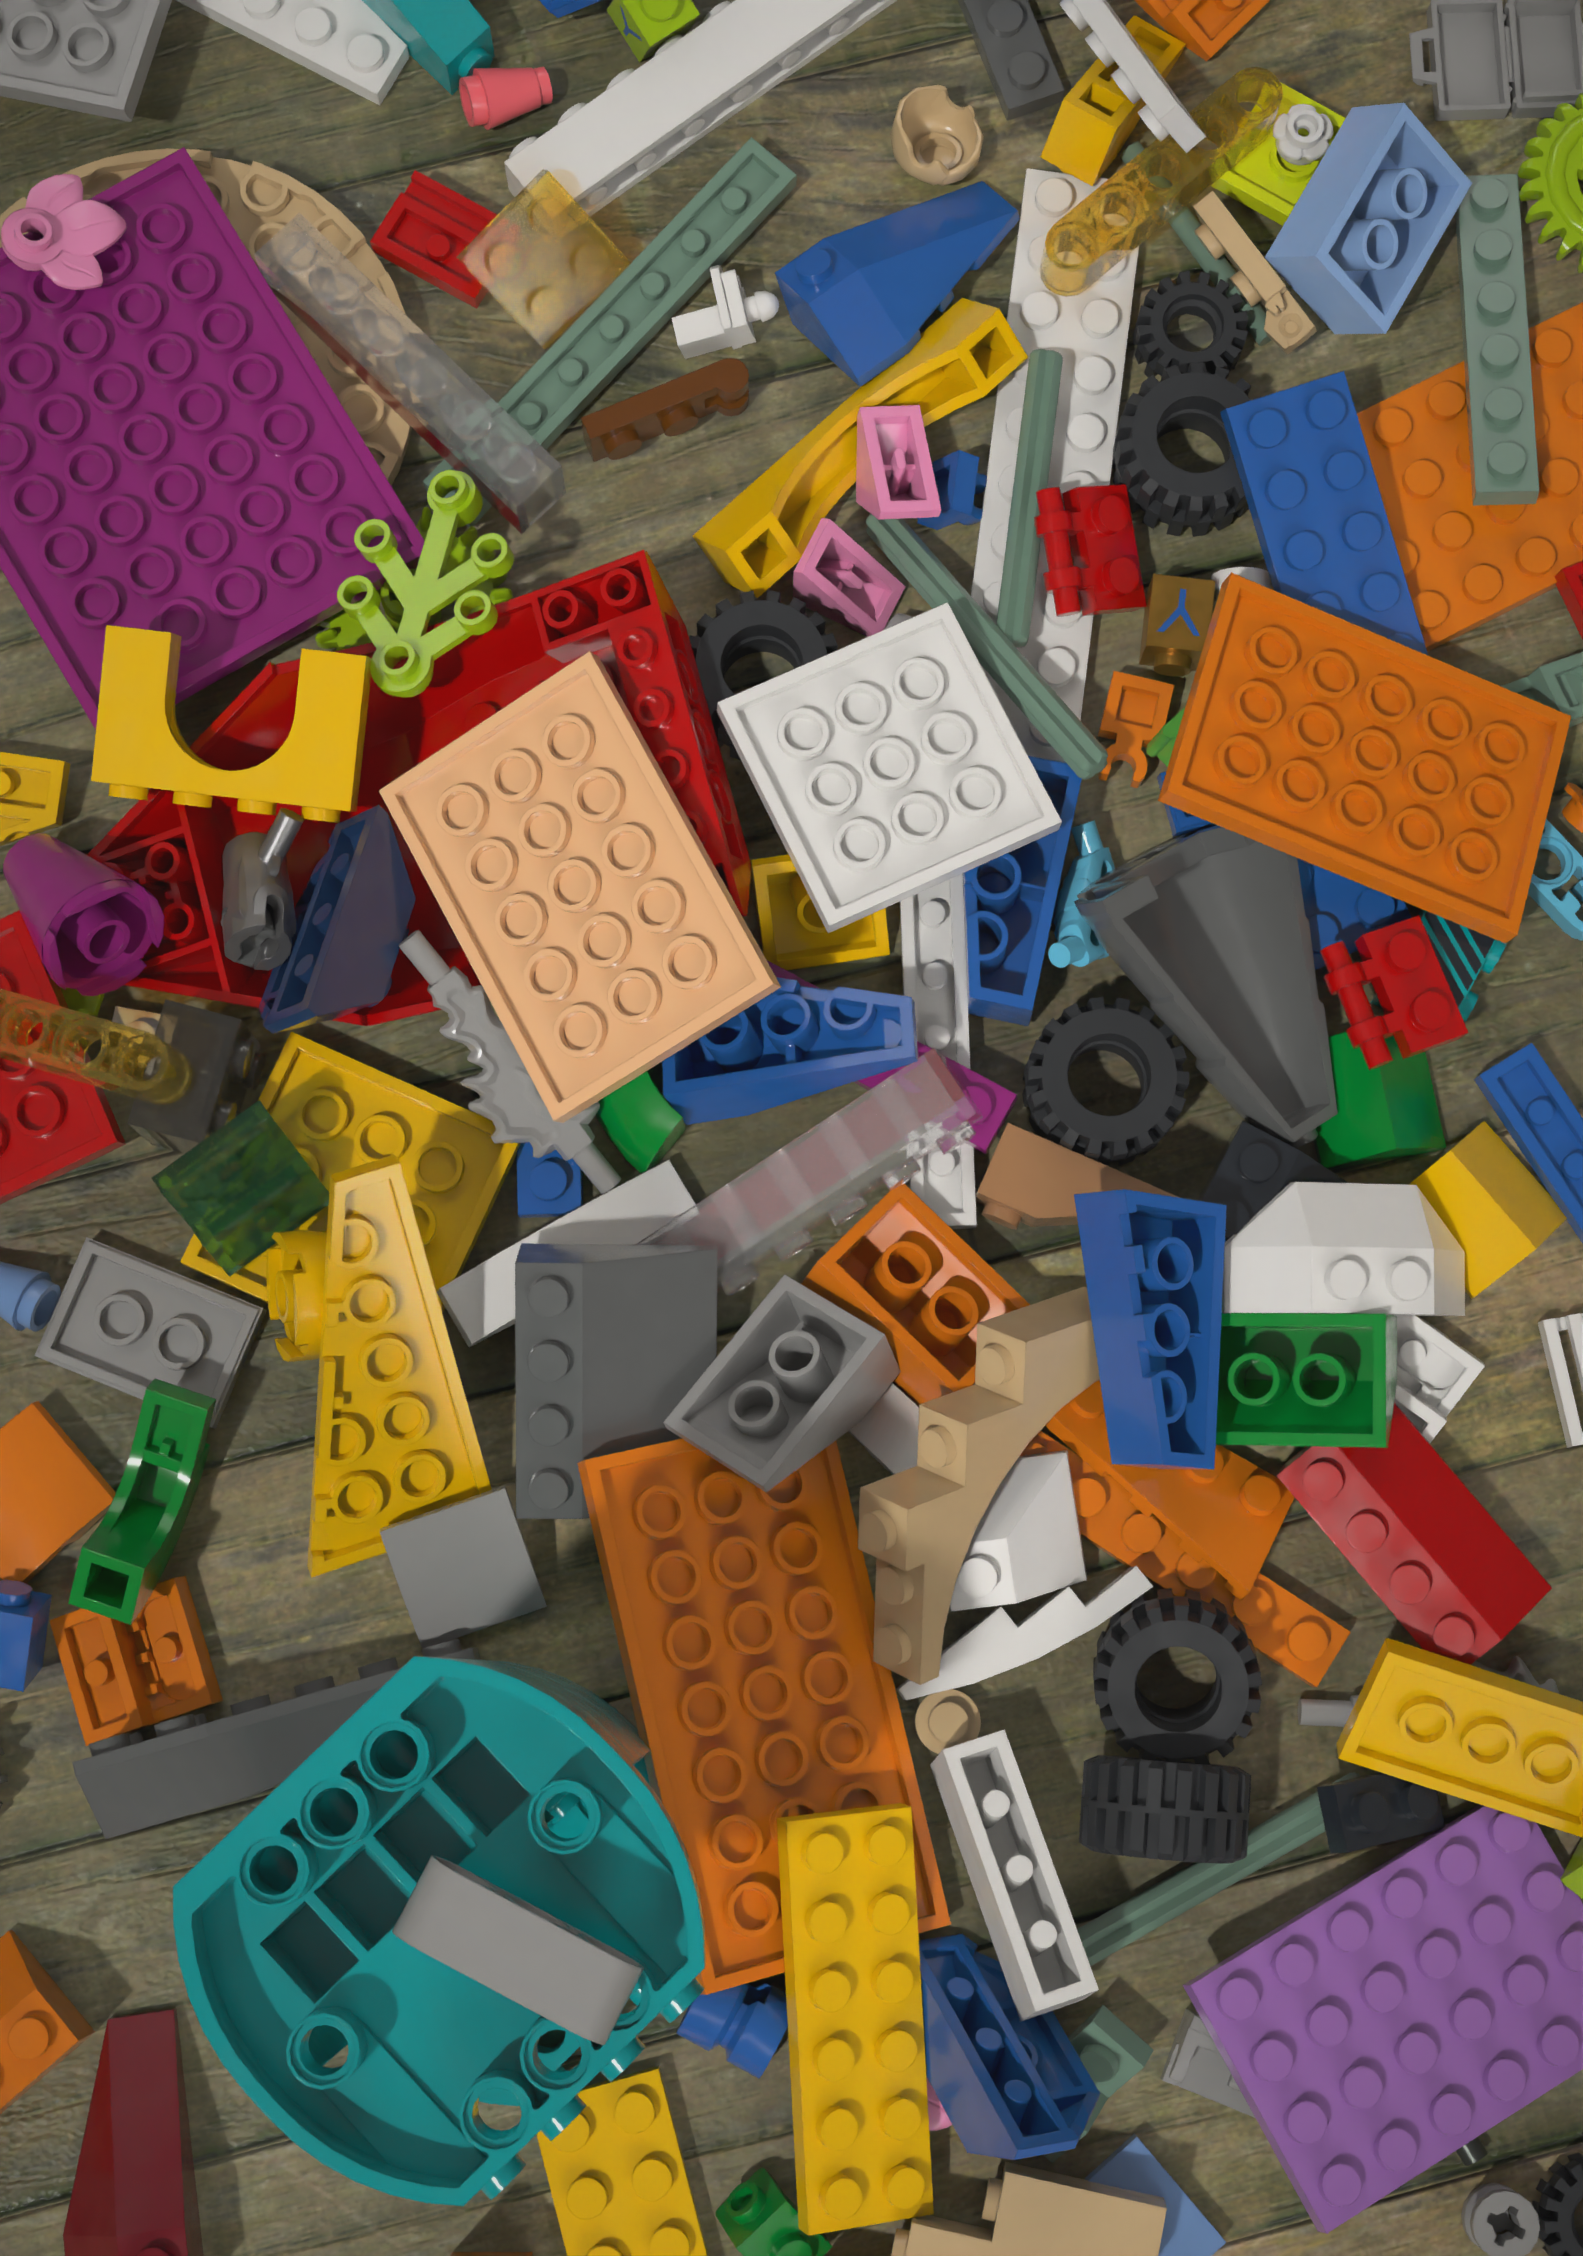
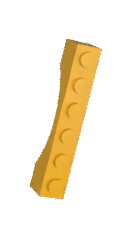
M961 298L920 334L921 339L908 354L861 386L693 535V538L722 580L743 592L754 591V597L758 598L799 562L821 518L826 517L843 494L856 482L857 414L860 407L920 405L923 424L926 427L954 410L983 398L1024 362L1028 356L1001 310L997 307Z

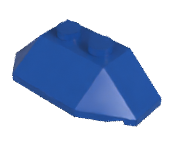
M958 1934L919 1940L926 2076L967 2153L1017 2160L1075 2149L1098 2102L1100 2092L1053 2011L1020 2021L1000 1962L977 1952L978 1945L965 1935Z

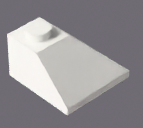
M1067 1450L1019 1456L997 1488L974 1532L956 1579L950 1603L951 1611L1015 1604L1087 1580Z

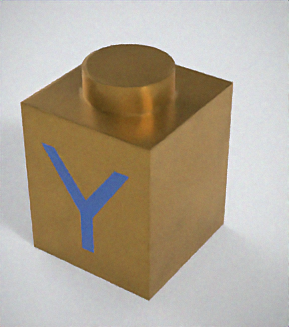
M1153 574L1146 593L1147 607L1144 609L1139 665L1154 666L1153 670L1166 676H1185L1190 674L1191 671L1197 670L1212 619L1215 581Z

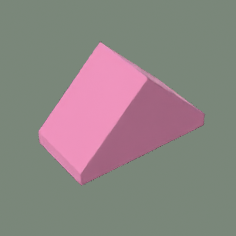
M920 405L859 408L857 414L856 502L878 520L939 517L941 505Z
M821 518L793 573V597L805 602L806 608L814 612L817 611L819 614L867 637L884 630L906 587L832 520L827 518Z

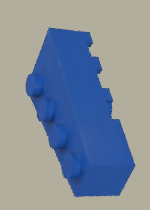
M1033 756L1028 757L1062 820L1059 830L963 873L968 1014L1029 1026L1082 780L1067 763Z
M1127 1189L1074 1194L1112 1464L1157 1469L1214 1470L1227 1205Z

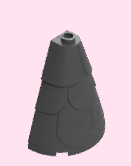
M1214 824L1213 827L1199 830L1188 837L1184 834L1117 867L1083 889L1077 895L1078 900L1074 901L1079 914L1095 932L1097 939L1106 952L1150 1002V1008L1197 1058L1195 1067L1248 1124L1295 1148L1314 1140L1318 1136L1316 1127L1338 1113L1324 1004L1318 1000L1309 919L1305 917L1297 858Z

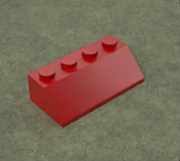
M1395 1402L1388 1448L1305 1446L1284 1463L1276 1475L1423 1650L1471 1665L1499 1643L1552 1589L1549 1582Z

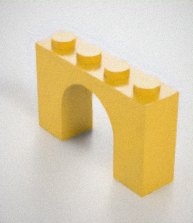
M106 625L91 781L109 783L108 796L147 800L149 788L174 791L173 804L212 808L213 795L238 798L237 811L276 815L277 803L302 806L301 817L303 819L335 823L340 822L341 810L357 812L371 680V658L362 655L301 648L294 721L284 744L272 757L257 766L244 770L227 771L214 767L198 757L184 741L178 728L175 714V698L182 636L170 632Z

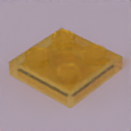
M542 169L456 257L534 342L544 350L631 263L555 177L545 169Z

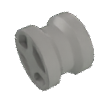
M1499 2183L1482 2184L1472 2190L1464 2201L1461 2213L1463 2229L1470 2241L1488 2255L1525 2256L1530 2253L1537 2243L1540 2231L1538 2214L1531 2202L1510 2187ZM1508 2208H1509V2213H1510V2215H1511L1512 2220L1509 2218V2214H1508V2212H1507ZM1505 2229L1508 2230L1504 2234H1498V2236L1496 2235L1497 2232H1502Z

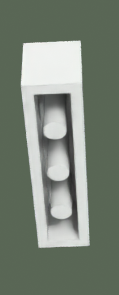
M1005 1729L943 1749L930 1764L1020 2021L1087 1998L1099 1989Z

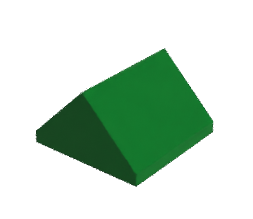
M1346 1032L1328 1037L1338 1114L1316 1127L1318 1136L1314 1139L1318 1163L1329 1170L1444 1150L1446 1148L1426 1052L1403 1059L1394 1036L1385 1038L1393 1061L1369 1070L1360 1047L1355 1049L1352 1047Z

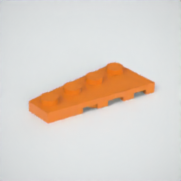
M1100 1380L1094 1382L1063 1406L1045 1425L1100 1476L1109 1474L1132 1495L1129 1502L1147 1518L1154 1514L1182 1540L1178 1545L1195 1561L1200 1563L1204 1559L1228 1581L1224 1584V1587L1240 1601L1247 1596L1295 1498L1279 1478L1221 1445L1215 1446L1214 1470L1157 1469L1112 1464Z

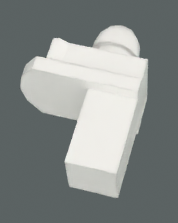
M720 265L710 267L717 305L672 317L677 345L684 358L688 359L731 346L734 350L756 342L752 322L758 320L766 322L773 318L779 309L777 297L768 291H756L754 296L746 298L745 289L741 286L739 275L736 274L735 269L723 272Z

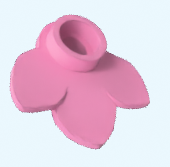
M60 174L44 179L32 187L27 197L26 207L11 213L5 219L1 228V245L6 255L20 268L29 271L42 270L58 286L72 290H85L102 286V272L94 256L114 245L122 237L127 226L125 220L108 205L94 200H83V185L79 176ZM35 232L44 237L40 240L32 241L25 238L22 233Z

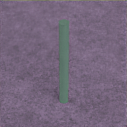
M1137 141L1129 145L1120 155L1125 165L1139 183L1147 184L1146 193L1204 272L1211 274L1210 280L1215 287L1220 279L1229 284L1226 294L1228 297L1235 293L1239 294L1243 301L1239 312L1247 311L1248 323L1246 329L1257 344L1263 346L1270 342L1271 339L1264 331L1266 312L1259 303L1251 308L1230 280V277L1236 272L1224 255L1214 260L1200 242L1194 230L1201 226V224L1142 144Z

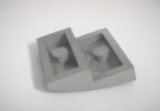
M505 1485L380 1528L382 1541L422 1649L547 1607Z

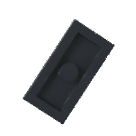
M1377 1772L1317 1787L1330 1854L1348 1853L1445 1827L1438 1791L1397 1777Z

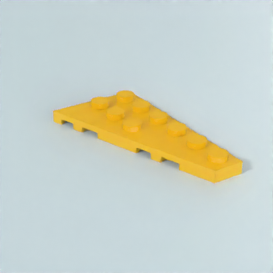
M396 1155L330 1175L307 1563L311 1578L387 1553L380 1535V1528L492 1490L402 1168Z

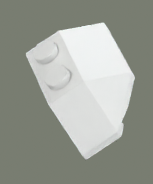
M1291 1182L1237 1234L1225 1242L1222 1313L1465 1316V1252L1417 1185Z

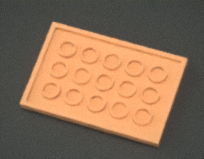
M590 651L379 790L553 1121L566 1122L781 988L600 658Z

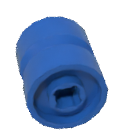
M766 1981L757 1987L749 1982L708 1995L700 1994L689 2005L676 2034L707 2051L720 2045L725 2048L727 2062L760 2078L788 2027L786 1992Z

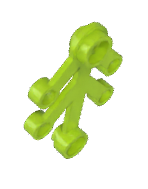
M442 471L434 476L430 482L427 501L433 511V515L414 576L396 550L398 545L397 538L384 521L380 519L367 520L357 528L354 535L356 547L367 561L377 565L404 607L398 633H396L379 610L380 594L368 578L360 575L351 576L341 583L337 591V599L340 605L351 618L359 620L376 647L370 665V672L374 682L383 692L392 696L408 698L423 692L432 680L435 659L470 636L487 633L494 627L497 621V610L488 595L482 591L472 589L488 578H497L505 575L511 569L514 563V554L501 535L487 533L480 536L472 545V558L443 576L457 528L473 522L480 514L483 505L482 495L474 481L468 474L462 471ZM458 489L453 496L444 498L451 491ZM384 536L379 545L368 547L369 542L374 537ZM501 550L500 555L495 560L484 561L485 556L490 551ZM367 592L366 597L361 602L351 604V600L357 593ZM457 599L454 606L455 617L426 633L431 616ZM485 607L479 617L467 619L469 612L473 608ZM408 658L407 663L403 667L393 669L400 660Z

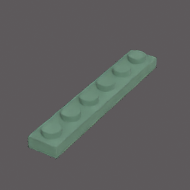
M1518 174L1471 175L1467 177L1472 182V185L1455 212L1472 501L1473 506L1536 504L1539 494Z

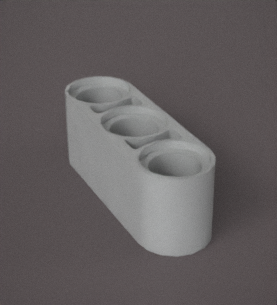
M431 1855L392 1930L393 1934L419 1951L561 2027L601 2045L606 2044L644 1969L641 1964L613 1947L472 1872L434 1855Z

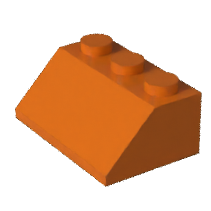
M902 1181L889 1191L817 1261L801 1283V1285L885 1334L900 1369V1373L893 1382L918 1406L919 1404L975 1384L977 1323L1030 1305Z
M9 1930L0 1938V2115L95 2033L93 2028L13 1930Z

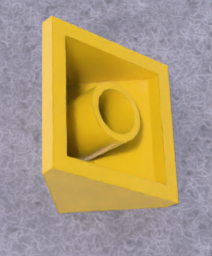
M789 854L751 860V883L762 953L766 960L787 971L890 955L885 908L828 933Z
M1485 1121L1481 1122L1408 1184L1418 1186L1464 1250L1465 1292L1471 1299L1536 1250L1567 1219L1549 1193Z

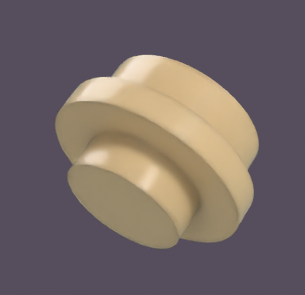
M950 1689L930 1694L922 1700L916 1711L915 1728L917 1735L928 1749L937 1754L943 1749L977 1739L980 1732L981 1718L976 1704L968 1695L958 1690Z

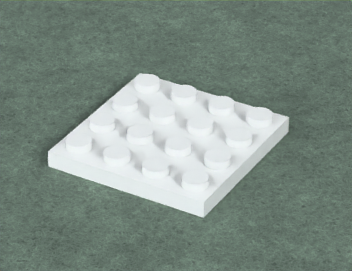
M948 602L717 702V713L828 933L1056 832L1061 826L1062 820Z

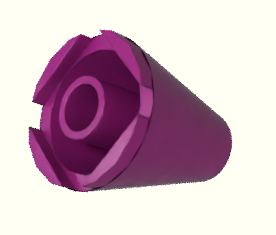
M36 833L22 838L7 853L3 863L5 879L44 968L58 986L65 990L66 988L77 989L83 996H97L117 990L137 977L147 966L141 958L147 952L151 943L157 948L159 947L163 938L164 914L157 899L144 886L53 836L44 833Z

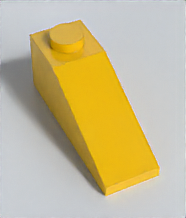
M1134 15L1125 26L1165 80L1180 57L1186 43ZM1099 58L1096 59L1064 97L1040 156L1042 159L1057 166L1063 173L1071 174L1092 187L1120 152L1141 118L1137 112L1146 105L1142 98L1133 104L1113 80L1111 74L1119 68L1117 63L1114 62L1107 68Z

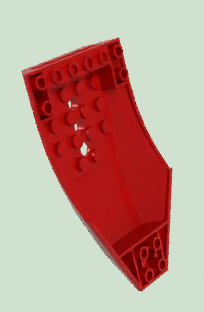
M638 551L541 589L494 605L498 613L494 627L487 633L470 636L435 659L430 684L423 692L416 696L403 698L389 695L377 686L371 676L357 812L341 810L340 822L377 805L388 812L416 897L407 925L409 927L408 936L419 930L449 968L456 966L468 977L472 987L481 985L379 790L589 651L600 658L742 917L747 916L751 861L686 626L647 551ZM484 609L468 614L467 619L479 617ZM445 622L428 626L426 633L430 632L431 630L435 629L436 627L440 626ZM370 642L335 652L362 655L372 659L376 647ZM408 658L400 660L393 669L403 667L407 663ZM300 659L278 664L270 662L189 748L208 764L227 771L248 769L272 757L284 744L293 725ZM150 788L148 790V799L139 800L87 854V856L144 886L157 899L164 914L163 938L159 947L157 948L151 943L147 952L141 958L147 966L137 977L126 983L125 986L259 1008L272 969L269 971L256 970L254 965L249 967L233 962L225 956L223 928L221 926L224 887L222 855L226 844L238 835L249 832L268 834L281 808L289 809L301 816L302 806L277 803L276 815L237 811L238 798L214 795L212 798V808L173 804L174 791ZM304 819L287 852V871L293 891L294 908L314 867L328 852L330 847L328 839L338 823ZM399 949L391 973L392 985L384 999L373 1007H365L331 1021L371 1026L442 1009L433 1006L432 996L427 990L430 984L404 952Z

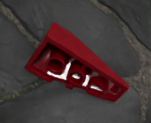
M176 2008L113 2017L107 2021L63 2232L65 2256H204Z

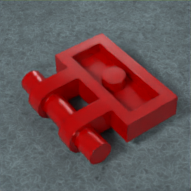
M1126 484L1076 487L1062 493V495L1060 487L1045 488L1037 491L1036 498L1039 515L1034 517L1037 538L1044 539L1049 571L1043 573L1046 593H1053L1056 616L1075 615L1081 612V608L1083 616L1133 612L1147 607Z
M1419 915L1360 936L1355 941V945L1363 962H1352L1344 941L1334 943L1320 950L1329 972L1324 976V980L1330 994H1338L1351 1027L1346 1029L1348 1038L1354 1049L1360 1047L1369 1070L1393 1061L1385 1038L1394 1036L1403 1059L1456 1041L1469 1033ZM1372 983L1385 1015L1375 1017L1363 985Z

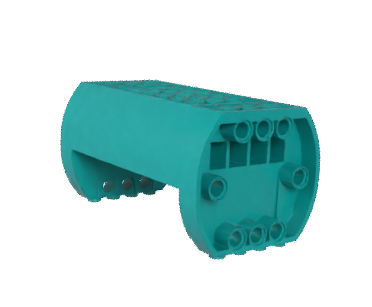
M414 1656L173 1886V1925L178 1961L188 1997L201 2028L221 2063L239 2086L291 2141L325 2166L357 2183L389 2195L424 2203L464 2206L474 2195L482 2190L492 2200L527 2165L517 2153L540 2130L550 2141L558 2136L586 2107V2104L577 2094L599 2072L610 2082L613 2081L645 2049L646 2046L637 2038V2035L659 2013L671 2023L703 1992L705 1988L695 1978L705 1969L706 1964L705 1925L699 1888L689 1855L678 1830L656 1792L650 1786L644 1756L650 1749L639 1737L638 1729L616 1708L592 1691L565 1677L540 1668L503 1661ZM431 1855L443 1858L613 1947L644 1967L629 1997L637 2007L629 2013L620 2015L605 2045L594 2043L561 2027L419 1951L393 1934L392 1930ZM559 2029L566 2032L565 2039L557 2046L544 2047L538 2044L539 2037L548 2031ZM348 2045L349 2051L344 2065L335 2068L325 2067L333 2057ZM581 2047L582 2057L580 2063L570 2071H566L562 2064ZM478 2101L488 2104L520 2106L522 2115L519 2124L511 2129L502 2131L490 2128L479 2115Z

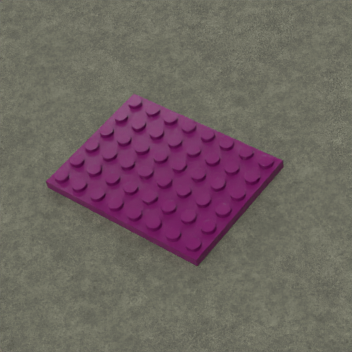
M185 147L88 199L111 207L125 220L127 226L122 237L114 245L94 256L102 272V286L85 290L63 288L56 285L42 270L29 271L20 268L6 255L3 248H0V568L95 730L106 625L170 632L182 636L175 698L176 705L343 610L337 599V591L341 583L347 578L355 575L364 576L371 581L376 590L380 589L386 582V579L375 563H371L363 557L354 542L357 528L365 521L380 519L389 526L397 538L398 545L396 550L409 569L417 568L425 542ZM28 232L23 235L32 241H37L44 237L35 232ZM384 536L374 537L369 542L368 547L379 545ZM367 592L357 593L351 600V604L366 597Z

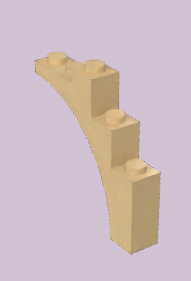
M1081 1287L977 1323L975 1385L919 1404L917 1466L860 1487L858 1549L877 1558L873 1661L919 1685L939 1677L944 1627L956 1579L974 1532L997 1488L1028 1443L1053 1416L1090 1385L1100 1380L1087 1287Z
M1005 2162L1002 2180L989 2177L981 2219L993 2221V2229L931 2215L912 2218L910 2230L896 2228L891 2256H1158L1167 2207L1164 2197Z

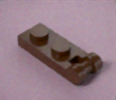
M722 359L581 417L584 442L593 462L605 457L611 460L627 457L636 452L642 446V442L663 433L670 437L683 434L692 429L700 418L717 411L731 417L741 414L749 403L748 369L738 359Z

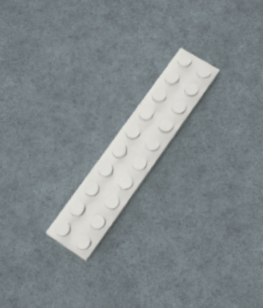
M1028 168L1026 170L1007 322L1028 358L998 384L986 474L987 482L982 504V520L979 527L971 597L995 624L997 621L1028 363L1033 350H1054L1063 357L1047 488L1060 487L1062 495V493L1076 487L1110 485L1113 446L1117 428L1147 184L1099 178L1092 187L1071 174ZM1041 538L1030 634L1026 646L1017 649L1078 719L1081 720L1093 615L1083 616L1081 608V612L1075 615L1056 616L1053 593L1048 594L1045 589L1043 573L1048 572L1049 569L1044 539ZM981 665L1027 755L1066 763Z

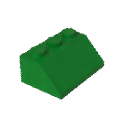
M1222 1313L1216 1445L1388 1448L1397 1386V1316L1389 1314Z

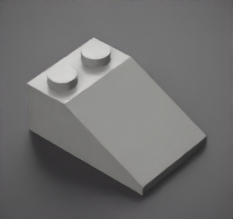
M784 1274L663 1423L668 1430L761 1490L768 1492L860 1423L898 1376L900 1369L885 1334Z

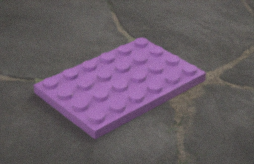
M1479 1804L1446 1824L1444 1828L1438 1829L1183 1984L1185 1991L1318 2232L1329 2233L1583 2069V1903L1580 1897L1560 1880L1564 1869L1536 1822Z

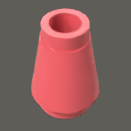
M545 67L473 68V75L461 77L459 80V92L463 111L471 127L483 125L486 130H490L538 109L542 105L551 104L553 100L552 86Z

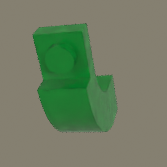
M156 1378L146 1388L123 1477L106 1515L81 1548L68 1604L129 1625L133 1623L141 1612L168 1564L194 1500L211 1445L205 1442L216 1403L215 1398Z

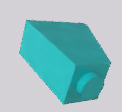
M362 0L407 45L409 55L451 95L459 89L461 77L473 75V68H489L492 58L495 57L490 26L469 0Z

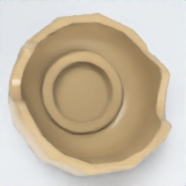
M933 85L914 88L899 101L891 131V144L896 161L909 175L933 186L937 184L944 186L964 179L977 166L984 140L980 126L975 119L973 107L970 105L960 107L950 100L945 86Z

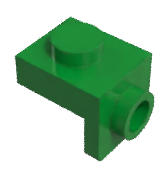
M765 2168L758 2169L746 2182L739 2184L715 2212V2216L735 2248L743 2256H824L833 2247L824 2233L808 2236L799 2229L797 2206L784 2194L773 2176Z

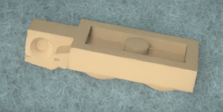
M1211 191L1193 206L1202 224L1194 230V233L1214 260H1217L1223 254L1227 256L1238 271L1230 277V280L1251 308L1258 302H1262L1267 310L1264 325L1266 335L1286 354H1289L1317 332L1315 325L1292 297L1286 285L1214 191Z

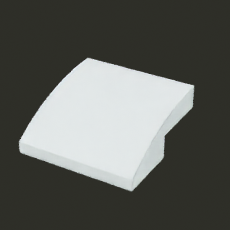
M1394 1315L1397 1316V1386L1394 1402L1428 1442L1431 1443L1447 1422V1415L1485 1367V1364L1419 1315Z

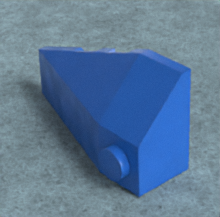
M980 181L826 237L776 271L775 276L792 324L861 387L913 349L921 339L919 328L935 309L943 312L954 299L953 287L967 271L977 270L981 267L1020 220L1016 208L985 182Z
M777 977L781 988L662 1061L663 1096L674 1110L683 1117L684 1123L690 1125L748 1116L918 1062L914 1000L910 996L840 986L834 990L800 986L797 980Z

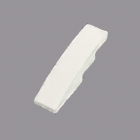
M667 1160L501 1251L439 1288L437 1294L468 1347H471L515 1324V1261L521 1243L651 1245L701 1215V1212L671 1162Z
M1134 1566L1124 1571L1085 1604L1081 1602L1069 1586L1062 1588L1017 1625L1002 1607H997L942 1651L939 1677L921 1685L907 1679L896 1690L904 1700H910L974 1684L1036 1660L1099 1626L1153 1586L1140 1569Z

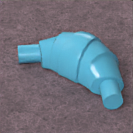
M1095 820L1071 828L1079 856L1073 859L1055 903L1053 923L1055 925L1054 934L1058 942L1052 944L1048 951L1051 963L1059 968L1070 964L1084 967L1097 959L1109 956L1097 939L1095 932L1079 914L1074 901L1078 900L1077 895L1083 889L1115 869L1109 847H1103Z

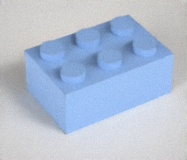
M1405 103L1352 107L1270 247L1265 259L1334 334H1386L1472 182Z

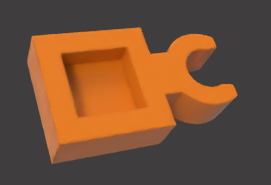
M1113 671L1098 736L1113 739L1115 742L1106 749L1108 753L1107 765L1098 773L1099 780L1106 781L1111 770V764L1115 761L1123 760L1128 762L1133 768L1130 787L1138 788L1141 785L1148 766L1146 756L1141 747L1147 748L1149 742L1166 724L1174 690L1173 684Z

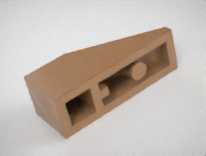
M1007 1123L975 1197L976 1203L985 1206L982 1212L984 1217L1004 1227L1017 1229L1020 1222L1030 1227L1078 1225L1074 1194L1127 1189L1171 1197L1178 1196Z

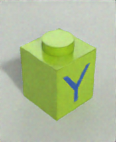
M612 0L607 8V12L639 63L656 53L659 47L669 38L687 33L700 15L692 0Z

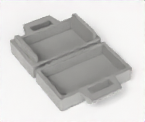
M1431 0L1426 12L1428 28L1409 33L1412 80L1420 86H1423L1424 83L1432 85L1434 117L1436 121L1504 119L1509 109H1511L1514 119L1553 117L1558 104L1568 103L1575 107L1574 104L1578 95L1583 93V23L1581 21L1580 0H1507L1504 9L1502 0ZM1422 41H1429L1431 72H1424Z

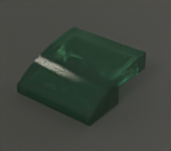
M260 1100L152 1177L162 1195L191 1227L201 1244L229 1276L277 1243L271 1238L274 1232L293 1231L329 1205V1191Z

